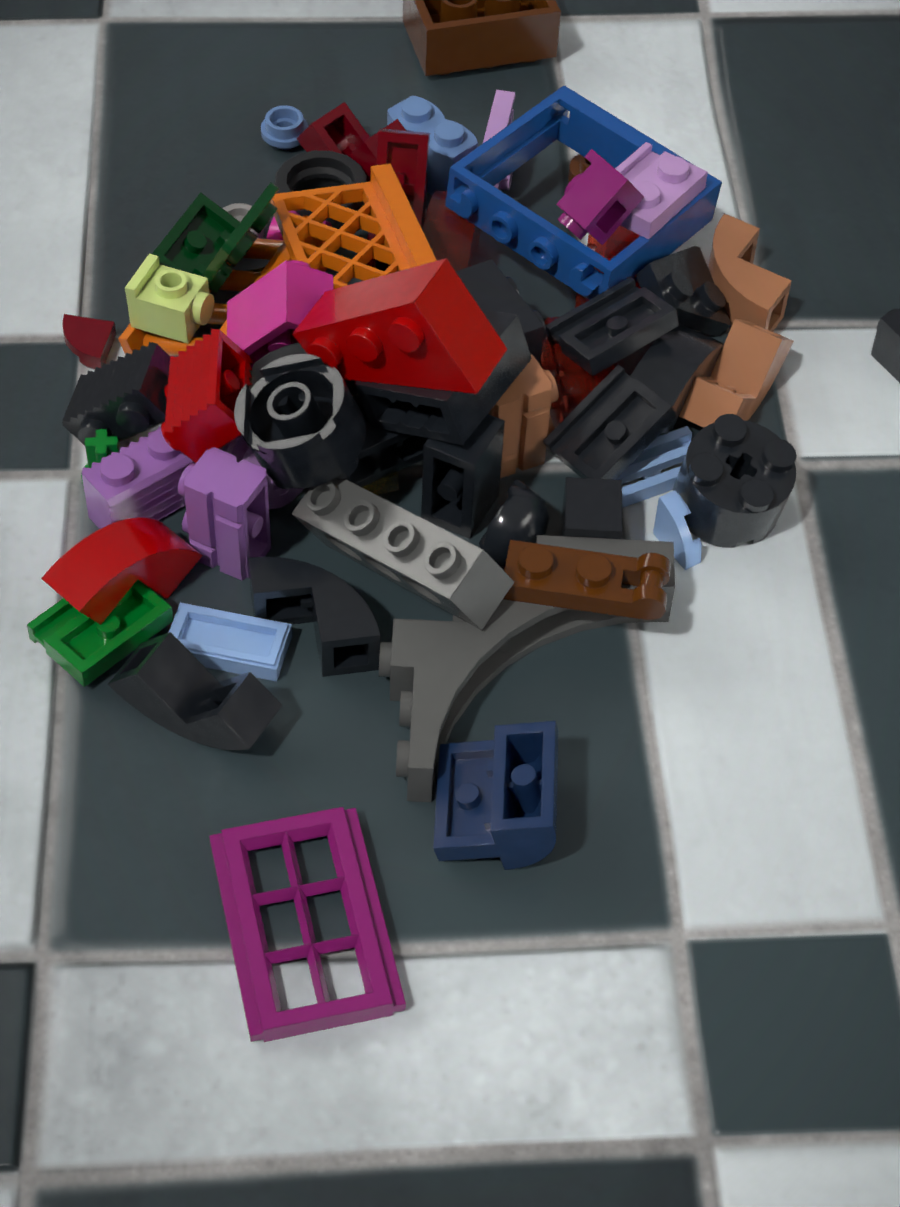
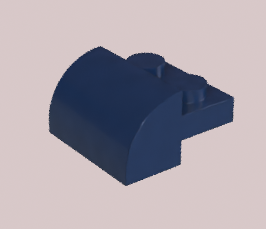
M556 721L495 725L494 740L440 744L433 844L438 861L500 857L504 870L532 865L550 854L556 843L559 732Z

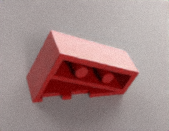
M447 258L325 291L292 333L307 354L320 357L324 364L333 369L335 367L345 380L477 394L508 350Z

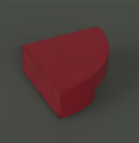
M64 314L62 327L66 345L79 357V362L92 369L96 367L102 368L116 337L115 322Z

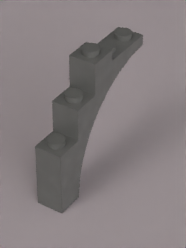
M537 535L536 539L538 544L636 558L646 553H658L667 557L671 562L670 580L662 588L667 593L666 612L664 616L656 620H643L504 599L482 630L454 615L453 621L394 618L392 642L381 641L379 677H390V701H400L399 726L411 727L410 741L398 740L396 777H408L407 801H432L439 762L440 744L447 743L454 725L474 697L506 667L543 645L581 631L622 623L669 622L675 590L674 542ZM621 584V588L635 589L638 587Z

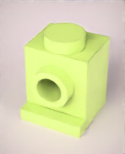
M149 254L125 287L130 325L136 329L189 343L200 325H206L213 313L214 296L209 292L208 278L160 265L159 256Z

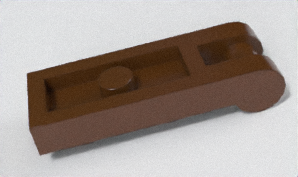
M510 540L504 571L514 581V584L503 599L643 620H656L664 616L666 612L667 593L662 588L670 580L671 562L667 557L658 553H646L636 558ZM621 584L638 587L635 589L621 588Z

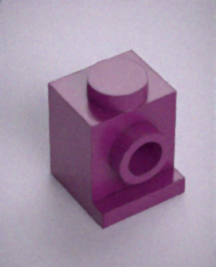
M591 149L585 156L591 163L584 173L578 174L569 182L564 196L557 203L564 211L557 220L578 239L582 240L589 233L603 245L642 201L644 196L627 178Z

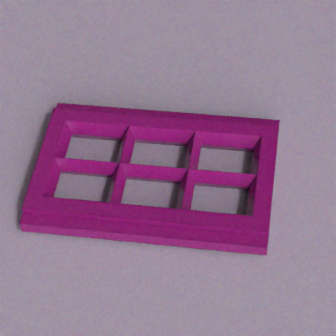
M344 807L223 829L219 834L209 835L250 1042L258 1040L268 1042L393 1016V1012L406 1010V1002L356 808L344 810ZM327 836L337 878L303 885L294 843ZM281 845L291 887L256 894L248 851ZM340 890L351 936L316 942L306 897ZM294 899L304 945L269 952L259 906ZM355 948L365 994L330 1001L320 954ZM307 957L317 1004L282 1011L272 964Z

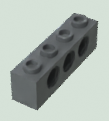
M333 479L324 484L310 487L292 512V515L329 548L480 630L484 628L514 584V581L483 549L346 479Z

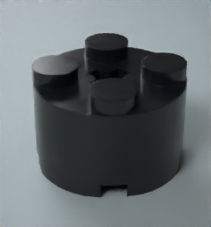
M312 354L288 355L276 359L260 369L263 377L251 389L247 383L245 384L235 403V423L261 467L266 468V474L277 487L281 489L309 488L324 484L333 479H344L354 473L359 463L358 455L366 438V423L343 377L335 367L333 369L324 364L320 357Z
M734 414L721 415L715 420V423L701 429L689 444L673 487V491L675 490L679 493L691 512L684 516L689 531L702 541L723 548L736 547L737 543L754 540L752 543L754 544L766 538L774 529L796 481L795 461L797 455L792 444L780 439L769 429L759 424L745 421Z

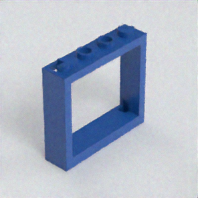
M565 85L456 162L449 170L445 203L447 208L588 300L629 277H632L636 283L638 281L636 274L646 265L669 256L712 221L722 181L708 173L705 189L649 240L642 236L638 237L610 261L494 186L556 140L584 157L593 149L614 168L618 167L645 142L651 144L652 152L658 155L666 151L674 156H681Z

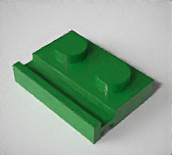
M137 580L101 625L79 612L64 598L26 625L29 639L34 643L39 642L45 648L47 655L85 687L137 649L142 642L149 640L173 622L172 607L140 580Z

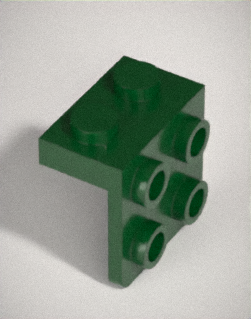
M270 182L241 222L200 192L152 255L159 256L160 265L208 278L209 289L216 294L234 270L233 267L227 264V261L235 267L258 238L250 230L253 229L260 234L278 210L270 201L279 190V187Z

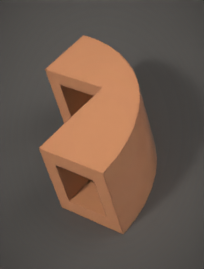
M724 213L715 229L708 269L715 285L725 297L726 304L724 307L731 324H733L735 319L747 320L770 331H774L784 318L792 280L753 264L760 228Z
M735 319L710 377L695 378L679 417L703 428L715 423V420L724 414H734L748 421L769 391L794 341L750 321Z

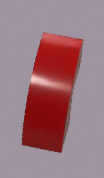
M145 517L129 518L109 524L85 537L61 556L41 579L79 612L101 625L137 580H140L165 599H168L203 555L160 521Z

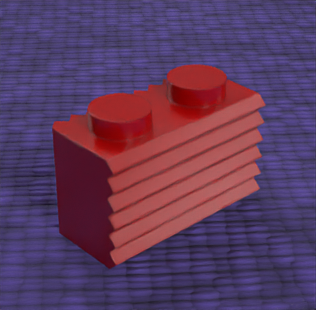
M211 329V335L203 334V340H195L194 346L187 345L186 351H178V357L170 356L168 384L164 388L167 403L165 421L161 425L163 437L170 447L176 451H181L195 463L207 449L209 450L213 447L222 449L242 436L235 423V403L245 384L247 383L248 387L252 385L249 380L252 378L250 364L253 363L250 356L219 329Z

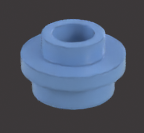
M277 106L266 113L265 119L261 124V136L271 146L278 149H291L300 145L296 138L308 127V123L297 108Z

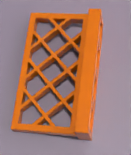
M391 164L371 166L370 182L275 194L271 200V204L278 208L274 217L291 260L306 262L311 268L316 270L320 266H324L338 271L333 277V289L347 286V283L353 277L365 281L437 261ZM347 203H364L358 211L341 206ZM305 209L313 213L305 218L289 211ZM327 218H331L345 224L336 229L322 223ZM358 229H362L376 234V236L370 241L353 234ZM308 236H312L325 241V243L318 248L302 241ZM342 247L358 254L353 259H349L335 254V252ZM373 258L390 266L385 271L366 264Z

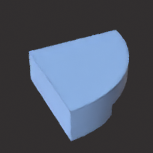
M674 490L659 497L653 534L659 541L674 542V558L684 570H687L701 563L702 544L700 538L692 541L688 525L684 519V516L691 512L679 493Z

